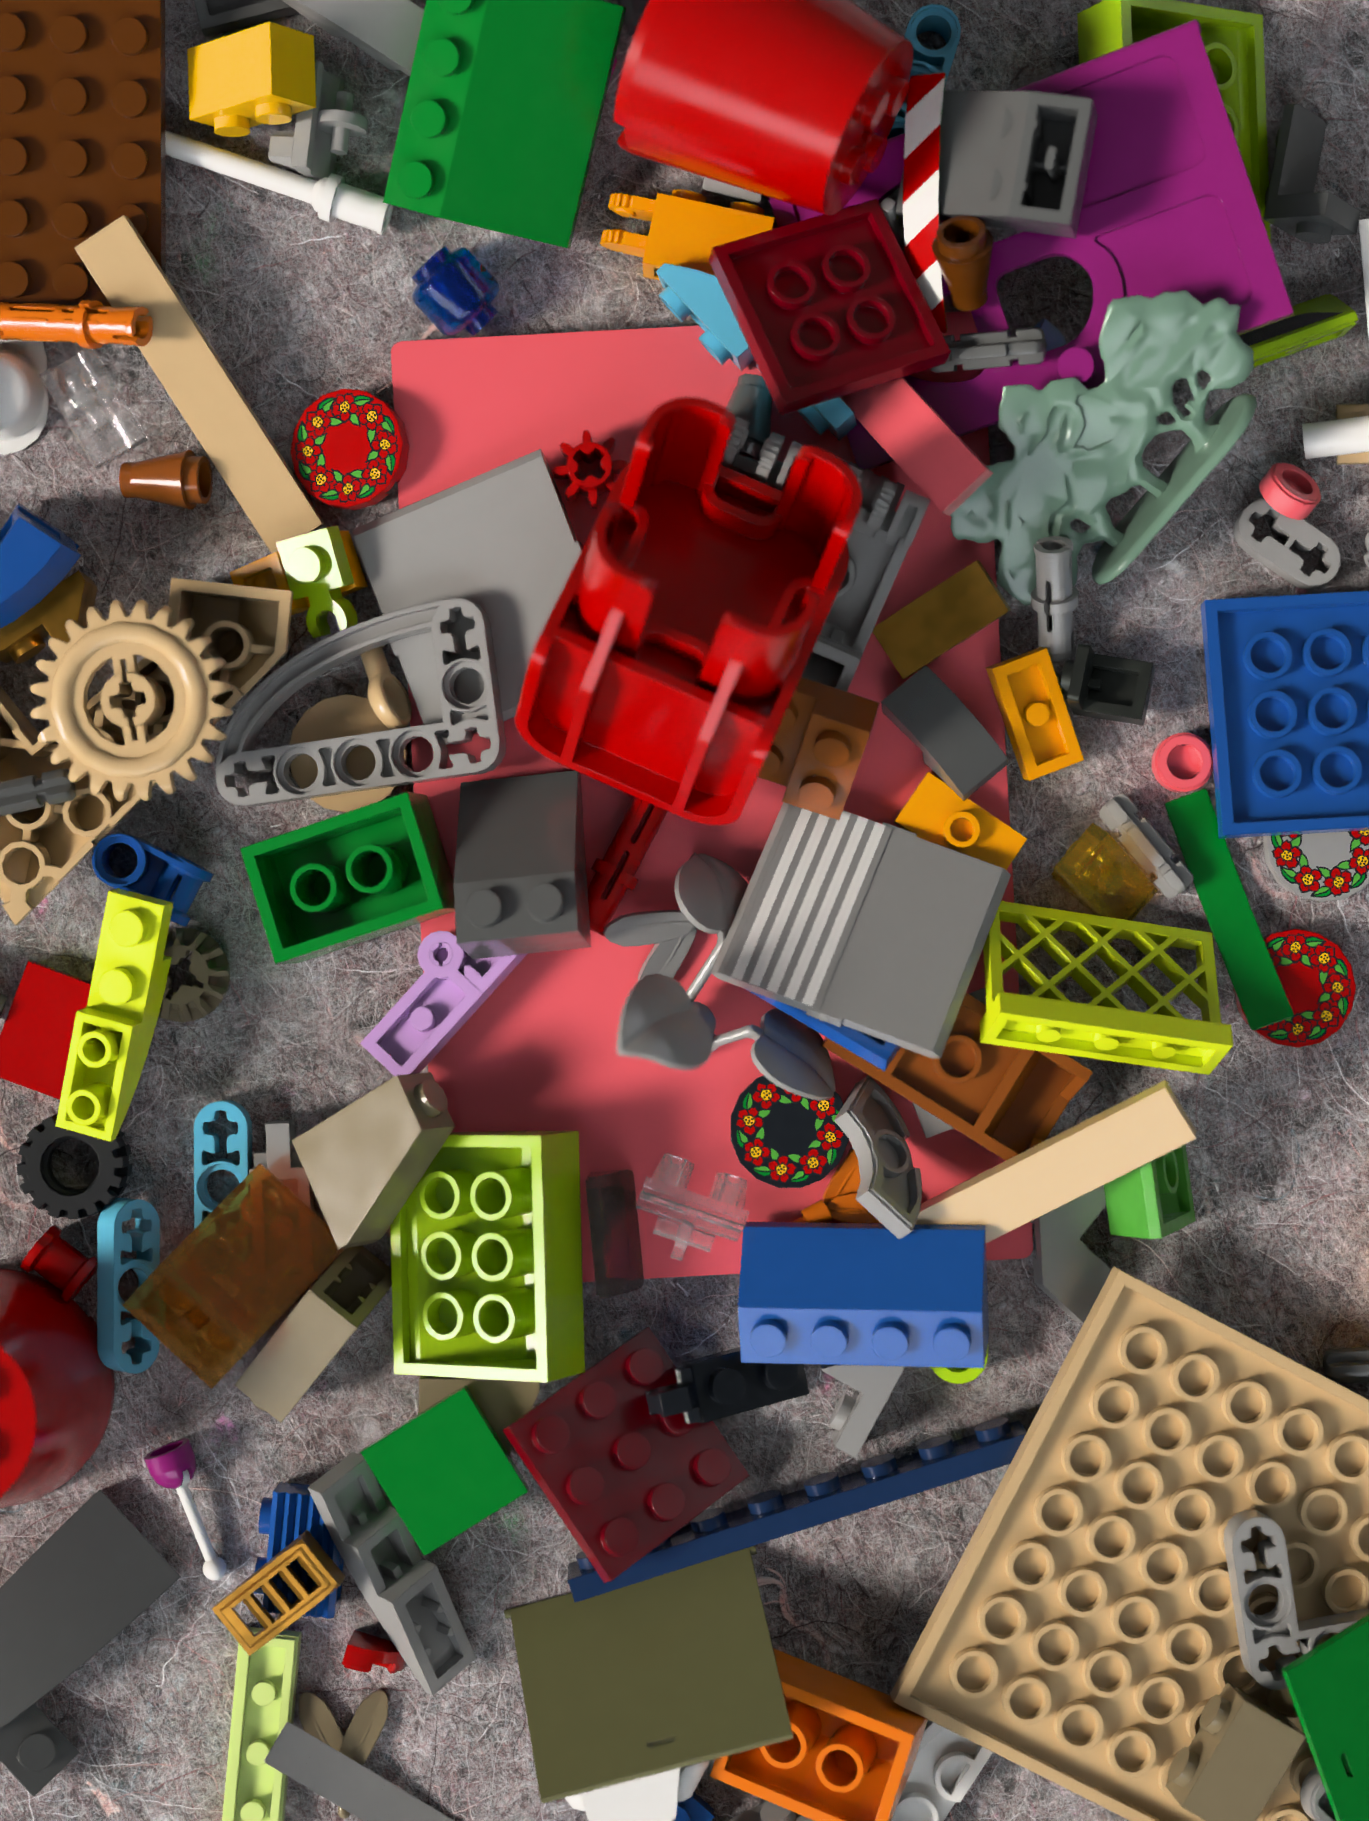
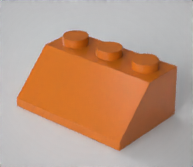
M773 1648L794 1738L716 1758L710 1777L814 1821H891L913 1768L928 1719L894 1703L888 1694Z

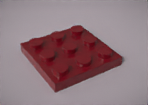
M877 198L843 208L832 216L822 214L712 247L709 257L710 265L780 415L943 365L950 355L951 351Z
M649 1326L639 1331L586 1369L584 1373L575 1377L502 1430L604 1583L614 1580L750 1476L713 1421L688 1424L685 1423L683 1413L667 1417H661V1414H649L645 1391L677 1383L675 1375L677 1367Z

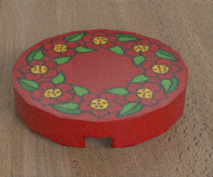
M341 389L322 395L305 409L293 432L291 457L295 474L309 494L335 508L358 510L378 504L389 495L386 493L392 489L394 483H399L406 471L410 446L405 424L398 414L391 409L389 404L366 391Z
M1288 929L1270 933L1263 937L1294 1016L1253 1031L1270 1043L1299 1048L1321 1043L1340 1030L1352 1011L1356 984L1350 962L1338 945L1316 932ZM1233 987L1238 1012L1246 1024H1249Z

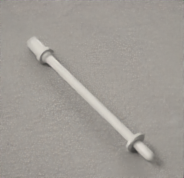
M165 130L167 156L311 203L314 210L318 212V218L332 223L337 218L376 231L380 235H384L387 230L394 205L383 203V196L345 184V177L331 173L328 178L324 177L317 181Z

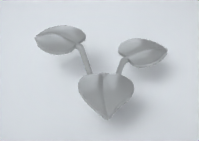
M694 853L681 866L675 877L676 901L682 913L695 927L709 934H717V944L687 991L673 978L661 974L644 976L633 986L627 996L620 1016L617 1054L648 1059L670 1068L692 1070L702 1066L709 1059L711 1053L720 1046L744 1038H750L755 1040L751 1047L752 1061L769 1081L788 1092L813 1100L831 1099L835 1092V1079L828 1050L821 1046L823 1039L819 1032L780 1009L775 1008L762 1016L760 1027L747 1025L715 1035L716 1020L713 1013L704 1004L694 1002L711 975L712 968L748 886L747 881L723 861L706 854Z

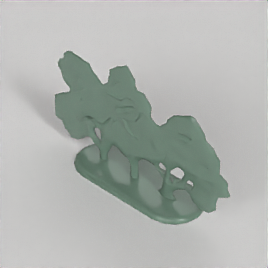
M1186 290L1163 292L1152 299L1141 295L1113 299L1107 307L1098 339L1100 355L1105 366V381L1099 387L1088 390L1076 378L1071 377L1050 381L1041 390H1037L1028 384L1003 386L1002 400L999 404L998 428L1007 435V439L1014 445V459L987 466L993 474L950 515L952 517L951 530L953 537L957 540L966 539L977 543H988L998 539L1002 542L998 562L997 583L1023 605H1031V592L1036 588L1034 544H1036L1037 540L1044 537L1061 536L1073 542V586L1077 582V556L1083 545L1104 540L1092 565V579L1099 585L1112 581L1137 558L1245 432L1257 406L1256 397L1247 393L1231 398L1205 421V407L1209 392L1216 389H1230L1244 382L1254 369L1253 349L1245 344L1237 334L1240 306L1230 305L1222 298L1212 300L1203 305ZM1201 370L1209 373L1211 378L1205 389L1198 383L1197 373ZM1181 378L1187 379L1194 401L1189 400L1184 406L1191 411L1188 416H1184L1173 400L1172 387L1176 380ZM1169 411L1175 419L1174 423L1167 425L1159 423L1156 417ZM1183 430L1191 440L1162 474L1156 477L1143 466L1142 454L1145 447L1160 433ZM1138 485L1144 487L1147 491L1114 528L1105 508L1108 501L1127 492L1131 487ZM1078 518L1091 528L1083 533H1079L1071 528L1070 522Z

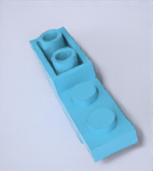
M664 263L656 271L664 287V290L658 295L659 298L681 322L690 315L704 330V333L698 339L721 365L730 358L743 371L755 360L716 276L696 269ZM840 397L797 410L819 435L828 429L839 441L857 425L854 412Z

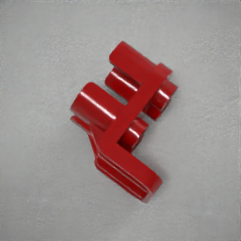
M680 397L661 404L649 415L636 442L631 461L619 474L535 645L527 667L515 715V724L520 735L530 746L545 757L685 819L708 825H726L735 822L742 814L845 578L849 565L847 539L861 508L862 492L857 477L846 463L838 457L814 446H804L800 449L783 492L723 466L722 462L736 423L734 414L727 408L705 399Z

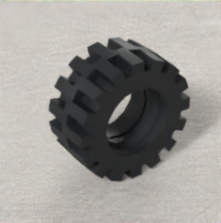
M57 1114L43 1120L38 1126L33 1127L27 1134L29 1138L26 1143L21 1144L18 1154L22 1155L21 1163L17 1164V1175H22L24 1183L20 1186L24 1194L29 1193L34 1199L31 1203L39 1210L45 1209L49 1211L48 1215L80 1219L102 1211L105 1205L113 1202L127 1187L126 1180L132 1173L133 1165L129 1164V1155L132 1154L130 1145L125 1144L122 1138L125 1134L121 1129L116 1139L109 1142L56 1127ZM69 1139L82 1140L91 1145L97 1153L99 1160L96 1178L89 1186L79 1190L70 1189L60 1184L55 1178L51 1167L52 1155L56 1148Z

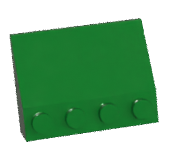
M426 0L383 203L450 221L570 248L627 7L602 0Z

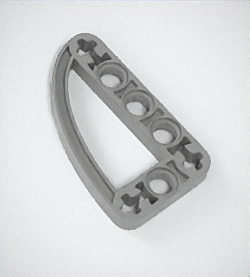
M462 598L430 602L394 611L359 623L316 643L296 655L259 684L244 700L224 732L227 735V739L221 741L216 759L215 773L219 793L226 801L234 805L256 807L484 774L494 770L501 764L506 754V737L491 623L488 614L481 606ZM462 611L464 617L475 621V629H470L465 633L466 649L473 653L480 650V660L461 658L450 663V653L462 654L459 637L447 631L448 624H453L457 621V612ZM432 632L443 722L252 750L259 732L273 713L295 692L316 677L351 658L377 647L411 636ZM474 669L483 678L484 691L475 702H460L454 692V681L462 671ZM476 729L479 737L490 739L491 747L481 752L480 762L476 763L474 755L466 753L451 754L449 757L453 767L446 768L448 749L442 737L443 733L449 732L447 743L454 745L472 741V731ZM417 737L427 739L434 751L430 766L420 772L409 769L403 758L406 745ZM358 746L368 747L374 753L376 760L373 773L363 780L352 778L346 767V759L349 753ZM307 754L316 761L318 775L312 785L301 789L291 781L289 767L297 756ZM272 758H275L274 768L270 762ZM246 764L248 771L260 773L273 771L276 783L268 781L253 783L249 787L250 795L247 796L244 788L235 787L234 777L243 774V765ZM276 784L280 790L278 793H275Z

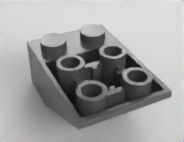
M944 91L941 114L939 220L946 221L956 216L967 215L979 218L988 227L1076 238L1098 119L1093 99L1036 91ZM904 167L896 208V214L903 215Z

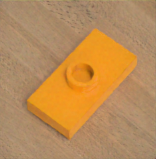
M930 772L926 773L894 820V823L904 830L917 834L916 837L1002 867L1007 870L1027 840L1026 837L968 798L963 801L946 783Z

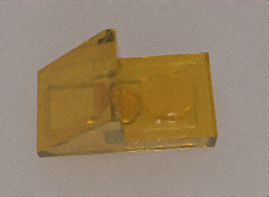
M1093 822L1080 838L1068 848L1066 854L1057 863L1051 874L1058 884L1093 914L1098 916L1132 921L1158 891L1112 836Z

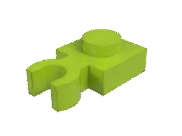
M338 525L276 542L289 589L293 591V600L305 597L309 599L310 608L306 615V624L312 637L317 638L331 634L330 626L327 622L329 611L336 616L340 631L357 625L358 617L356 610L347 599L343 598L340 587L354 584V579Z

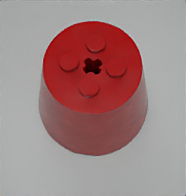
M649 0L632 39L618 85L614 108V122L623 126L624 131H622L617 139V143L623 150L633 155L832 216L838 213L851 200L868 173L872 174L876 170L884 156L888 143L887 137L909 90L908 81L913 63V46L909 40L851 0Z
M0 1269V1508L19 1505L41 1498L65 1484L84 1466L100 1445L107 1430L114 1403L115 1389L114 1370L106 1367L98 1355L97 1323L92 1316L88 1317L74 1300L68 1304L60 1298L62 1291L46 1279L13 1269Z

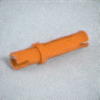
M83 300L78 305L0 302V340L78 343L79 346L85 349H98L104 344L142 347L150 342L153 332V320L151 316H146L149 311L143 306L110 307L104 306L97 300Z

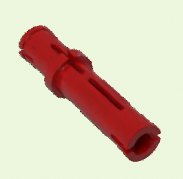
M637 797L634 798L603 859L596 858L591 867L596 873L588 886L590 930L604 936V927L611 921L627 889L632 891L635 889L639 880L634 876L668 812L653 805L634 843H631V838L649 805L648 802ZM625 852L627 856L603 900L601 896Z

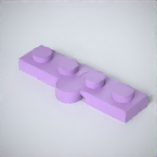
M447 931L430 933L419 945L417 954L419 965L424 973L360 1044L394 1076L420 1073L527 954L472 959L457 944L454 934Z

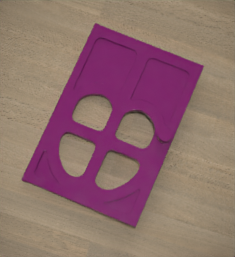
M1194 19L1013 90L1092 98L1098 119L1076 238L1023 231L993 242L987 283L988 300L981 308L971 311L977 331L1010 330L997 292L998 281L1008 272L1054 256L1072 259L1088 272L1093 285V305L1090 317L1081 333L1071 342L1047 351L1045 360L1041 364L1020 366L1019 360H1013L1011 367L984 369L977 377L962 382H932L911 375L905 376L904 378L949 424L959 437L999 423V404L1002 400L1003 386L1028 384L1037 390H1041L1050 381L1070 377L1076 378L1088 390L1100 386L1105 381V366L1100 355L1098 339L1107 307L1113 299L1137 295L1152 299L1163 292H1180L1184 290L1203 305L1212 300L1222 298L1230 305L1241 307L1237 327L1238 335L1294 315L1200 35L1201 26L1198 20ZM905 133L888 139L886 151L880 164L872 174L868 173L862 185L843 208L876 198L880 204L886 197L900 188L904 167ZM766 196L770 202L778 228L822 215V213ZM942 274L943 297L951 293ZM856 419L857 425L847 433V437L858 467L871 470L893 462L894 460Z

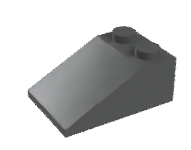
M573 770L461 783L454 872L457 944L472 959L591 947L580 772Z

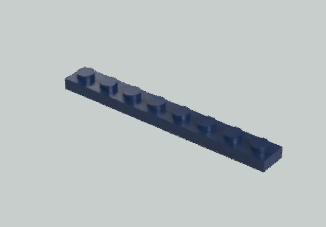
M995 1418L977 1425L974 1428V1435L955 1441L952 1440L951 1436L947 1435L935 1437L917 1446L919 1452L898 1459L895 1458L894 1454L878 1455L864 1461L860 1465L861 1471L839 1477L837 1472L822 1473L804 1482V1489L782 1495L780 1490L762 1492L747 1500L748 1507L726 1514L723 1508L703 1511L690 1521L691 1525L680 1528L610 1582H603L582 1551L576 1555L577 1561L568 1565V1583L574 1602L592 1598L1008 1465L1013 1460L1027 1431L1020 1420L1010 1423L1008 1418Z

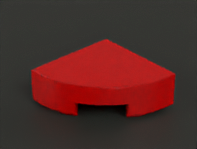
M354 1630L342 1661V1665L345 1668L369 1673L372 1665L376 1664L386 1667L390 1674L405 1668L406 1662L390 1640Z

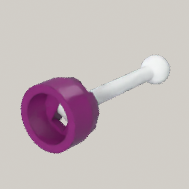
M188 1438L167 1443L148 1453L144 1457L150 1475L158 1485L177 1490L205 1559L203 1573L209 1580H219L227 1571L226 1562L221 1557L216 1556L187 1485L194 1477L196 1471L195 1453Z

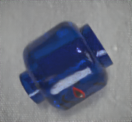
M444 245L411 277L417 284L412 293L414 304L444 335H456L466 328L474 336L498 313V310L491 303L498 295L499 282L466 247H459L450 251Z

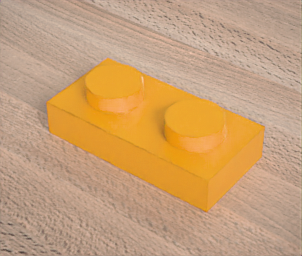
M1039 647L986 667L1023 779L1031 781L1084 760L1047 648Z

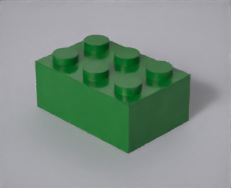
M405 792L240 848L275 964L300 963L455 911L454 881L427 795Z

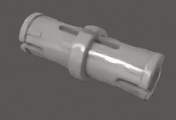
M1061 536L1044 537L1037 540L1036 544H1034L1036 588L1031 592V607L1037 612V648H1047L1051 661L1066 660L1071 658L1076 651L1073 611L1079 605V592L1073 586L1072 579L1073 542Z

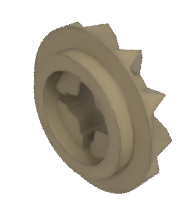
M176 927L168 930L164 955L172 957V965H180L183 959L188 958L190 951H192L193 953L189 960L191 961L189 972L197 976L196 980L204 983V986L182 985L178 992H174L171 998L169 996L173 990L171 988L173 978L168 975L159 1018L176 1022L198 1020L215 1010L225 997L230 981L228 959L222 947L208 934L186 927Z

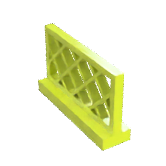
M1006 901L1000 902L983 947L986 1012L979 1022L980 1043L1210 1075L1233 1047L1231 1025L1221 1023L1213 935L1211 932ZM1000 921L1017 923L1032 940L1018 950L1000 932ZM1059 930L1074 932L1090 948L1075 958L1053 935ZM1116 938L1130 940L1145 957L1132 967L1110 943ZM1039 946L1063 968L1050 980L1026 958ZM1171 947L1195 950L1197 969L1188 975L1166 951ZM1096 954L1120 977L1108 988H1105L1083 966ZM1151 963H1154L1176 985L1164 997L1139 974ZM1013 967L1036 991L1030 996L1003 992V975ZM1071 976L1093 1000L1088 1004L1070 1002L1056 986ZM1127 984L1151 1008L1146 1012L1127 1010L1113 995ZM1183 992L1201 1009L1202 1021L1184 1018L1170 1002Z

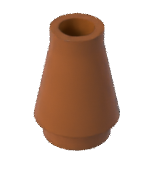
M186 450L139 462H124L119 472V485L124 498H139L193 510L197 504H206L211 498L213 486L212 469L206 456H196L192 450Z

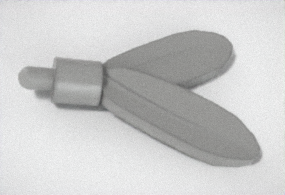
M659 910L621 915L604 927L603 934L610 942L621 946L655 944L638 974L639 981L644 976L650 974H661L674 978L699 929L686 918L681 910Z

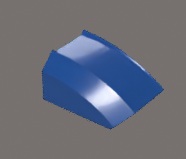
M18 503L0 530V629L12 623L38 604L63 580L81 557V554L77 552L80 545L20 503Z

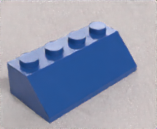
M745 1222L743 1227L738 1297L741 1363L984 1368L989 1339L986 1225L915 1224L913 1231L899 1240L882 1223Z

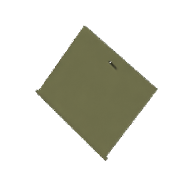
M755 1545L576 1603L572 1593L504 1610L505 1618H511L538 1790L542 1804L794 1738L751 1556L757 1554Z

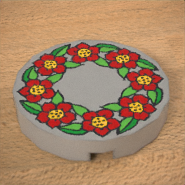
M1369 830L1263 836L1265 862L1276 882L1287 891H1291L1302 899L1316 903L1344 900L1364 889L1369 883Z

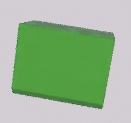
M1186 1145L1104 1184L1110 1235L1160 1239L1196 1221Z

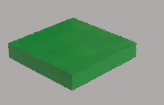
M466 1385L369 1444L361 1451L362 1456L424 1556L529 1491V1486Z

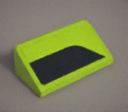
M1324 294L1293 305V316L1239 336L1245 344L1253 349L1255 368L1344 336L1359 320L1356 311L1335 295Z

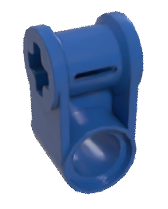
M110 834L100 840L94 848L92 855L93 870L101 881L115 889L120 888L173 902L170 921L187 927L190 921L187 912L203 882H210L214 876V873L189 859L167 849L165 851L140 837L130 834ZM121 844L131 846L136 852L138 860L136 869L125 878L117 876L112 871L109 862L111 852ZM181 877H182V880H181V882H180L178 888L176 889V887H177V885H178V883H179V881H180V879H181Z

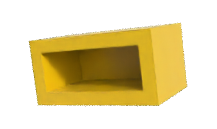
M269 21L187 49L189 120L214 127V133L224 137L246 136L250 134V127L260 124H286L292 121L293 114L316 108L313 35Z

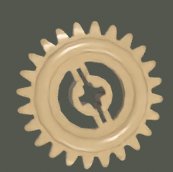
M143 599L136 602L130 616L127 615L124 605L120 600L112 601L109 609V619H105L96 607L91 606L87 609V628L82 627L74 620L69 619L66 621V629L71 639L68 643L57 638L49 639L48 644L57 655L56 660H38L36 662L37 668L49 676L48 682L36 683L30 687L32 693L46 698V704L31 711L32 718L49 720L50 724L38 735V741L42 743L57 741L59 746L51 756V763L61 764L71 759L73 761L69 771V780L71 782H78L90 773V790L94 795L102 793L109 781H112L113 793L118 801H124L127 798L132 783L139 797L144 801L152 798L153 781H156L164 792L173 794L176 792L174 772H177L189 781L197 780V774L190 760L196 758L206 763L215 761L213 754L204 745L205 740L224 741L227 739V735L212 724L214 718L233 715L232 709L215 703L216 696L233 689L232 684L212 680V675L224 667L226 661L222 658L204 659L202 657L213 643L211 637L203 636L193 641L188 640L195 625L193 619L186 618L171 628L173 610L170 606H163L152 620L149 616V604ZM137 656H143L157 663L169 676L175 693L174 712L167 727L151 741H149L147 727L153 725L161 718L165 710L166 697L162 687L155 679L139 674ZM110 660L113 662L114 676L105 683L101 691L100 705L104 715L112 723L122 727L125 745H120L106 738L93 724L87 708L88 688L94 675ZM124 661H126L127 672L125 671ZM132 688L136 692L145 693L146 704L136 706V714L134 710L124 709L122 705V698L131 696ZM134 728H136L138 740L135 738Z

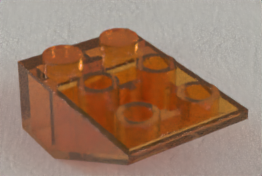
M260 1163L155 1269L123 1306L208 1387L213 1389L232 1371L344 1249H338L329 1226L271 1171Z

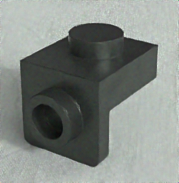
M1078 644L1075 660L1067 659L1065 661L1060 689L1062 695H1067V702L1074 715L1144 726L1155 666L1153 662L1094 654L1091 645Z

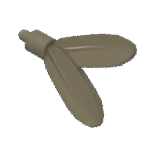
M379 1689L364 1698L355 1711L345 1735H343L333 1712L325 1700L310 1691L303 1692L299 1698V1719L303 1730L363 1766L380 1736L388 1716L387 1693ZM338 1806L339 1817L342 1819L348 1818L350 1813Z

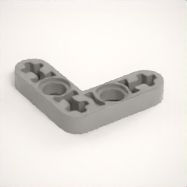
M1244 1510L1235 1514L1228 1521L1224 1530V1547L1240 1653L1244 1668L1263 1687L1270 1690L1287 1689L1288 1687L1281 1669L1297 1658L1292 1655L1277 1659L1275 1663L1276 1670L1270 1672L1259 1662V1660L1268 1657V1647L1274 1645L1285 1655L1301 1652L1303 1656L1314 1649L1318 1641L1325 1634L1330 1632L1339 1633L1368 1615L1369 1608L1297 1621L1286 1540L1282 1529L1269 1516L1258 1510ZM1256 1526L1264 1535H1267L1266 1540L1258 1542L1259 1560L1267 1568L1274 1566L1273 1570L1256 1569L1253 1553L1247 1547L1241 1545V1541L1251 1537L1250 1528ZM1271 1584L1276 1587L1278 1592L1276 1606L1270 1612L1263 1615L1252 1613L1248 1606L1251 1592L1257 1586ZM1298 1639H1300V1648L1296 1643Z

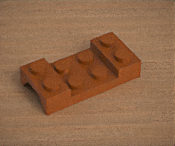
M801 677L758 777L787 787L782 802L839 820L871 734L879 702Z
M965 993L941 1058H930L901 1047L887 1069L883 1071L827 1037L824 1038L821 1045L1004 1160H1008L1044 1142L1069 1101L1087 1083L1093 1071L1067 1055L980 1043L979 1022L986 1012V1005L968 993Z

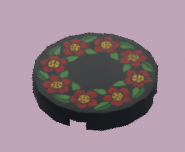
M764 1075L756 1078L739 1094L731 1114V1142L740 1163L756 1179L777 1188H802L822 1180L840 1162L849 1138L834 1121L843 1106L840 1095L835 1091L834 1096L829 1100H813L778 1087Z

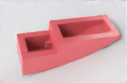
M904 377L840 397L854 412L855 418L942 513L950 516L993 474Z

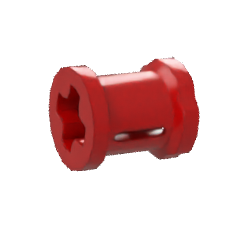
M53 1225L35 1243L20 1267L27 1273L34 1270L62 1291L60 1298L68 1304L78 1295L97 1271V1257H86L61 1237L62 1230L58 1226Z

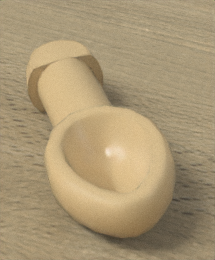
M385 645L360 654L369 680L367 697L374 713L391 730L407 727L412 713L410 699L401 682L391 674L383 650Z

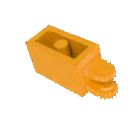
M684 189L672 190L671 195L657 193L656 200L623 193H612L608 204L609 210L623 217L650 221L649 235L635 234L620 229H607L602 232L600 244L611 251L643 257V277L659 280L656 271L664 263L692 268L716 276L709 262L712 247L772 230L775 218L765 216V210L754 204L731 202L729 208L706 203L707 198L704 195Z

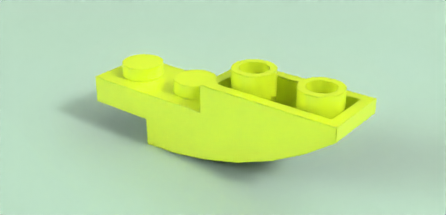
M120 888L108 891L87 1007L76 1012L56 1127L109 1142L116 1139L148 1055L166 988L172 957L164 955L173 902Z

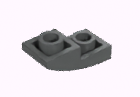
M926 665L881 701L883 714L922 750L924 763L963 801L1008 765L1007 756L987 730L946 684Z

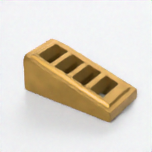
M306 1530L214 1605L212 1610L247 1654L251 1656L342 1584L345 1575L311 1533ZM295 1559L298 1560L316 1583L310 1590L289 1566ZM277 1573H279L299 1598L293 1604L287 1600L271 1580ZM259 1587H261L281 1612L275 1619L272 1618L253 1594ZM241 1601L244 1602L264 1627L256 1634L252 1632L233 1608Z

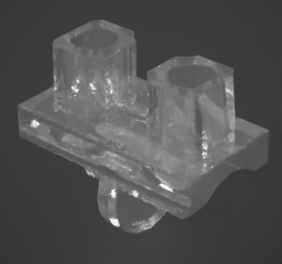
M83 348L68 361L39 374L95 469L102 468L148 440L95 349Z
M665 1153L652 1178L646 1176L635 1208L658 1215L653 1234L674 1241L670 1258L682 1261L687 1245L710 1253L715 1235L737 1242L741 1231L745 1228L750 1212L743 1209L746 1199L747 1181L728 1173L717 1172L708 1197L688 1191L686 1188L694 1164L687 1159Z

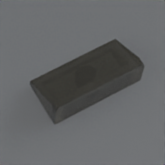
M632 1170L592 1172L585 1181L596 1296L599 1295L601 1299L640 1289L644 1283L635 1181Z

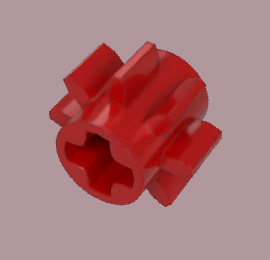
M584 430L582 435L583 443L574 448L567 443L562 442L560 444V450L564 457L567 458V465L555 467L553 475L554 478L559 480L570 479L571 484L565 493V498L568 502L574 500L578 494L589 497L592 509H597L599 503L598 496L606 491L611 492L615 484L613 480L614 474H620L627 465V461L621 459L612 461L610 455L616 445L613 437L607 439L603 445L592 442L589 431ZM597 458L600 459L603 477L598 480L590 475L584 481L580 480L581 474L578 463L583 460L588 464H592Z

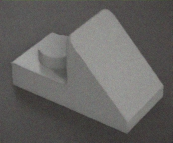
M819 1365L820 1369L826 1374L856 1389L853 1397L843 1394L829 1419L828 1426L835 1429L831 1436L834 1447L854 1458L857 1457L906 1366Z

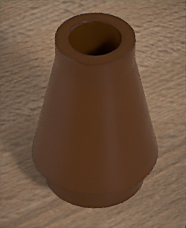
M967 215L956 216L946 220L939 226L937 236L932 243V251L951 293L953 306L958 310L973 311L984 306L988 300L987 283L994 239L991 232L986 229L984 222L979 218Z

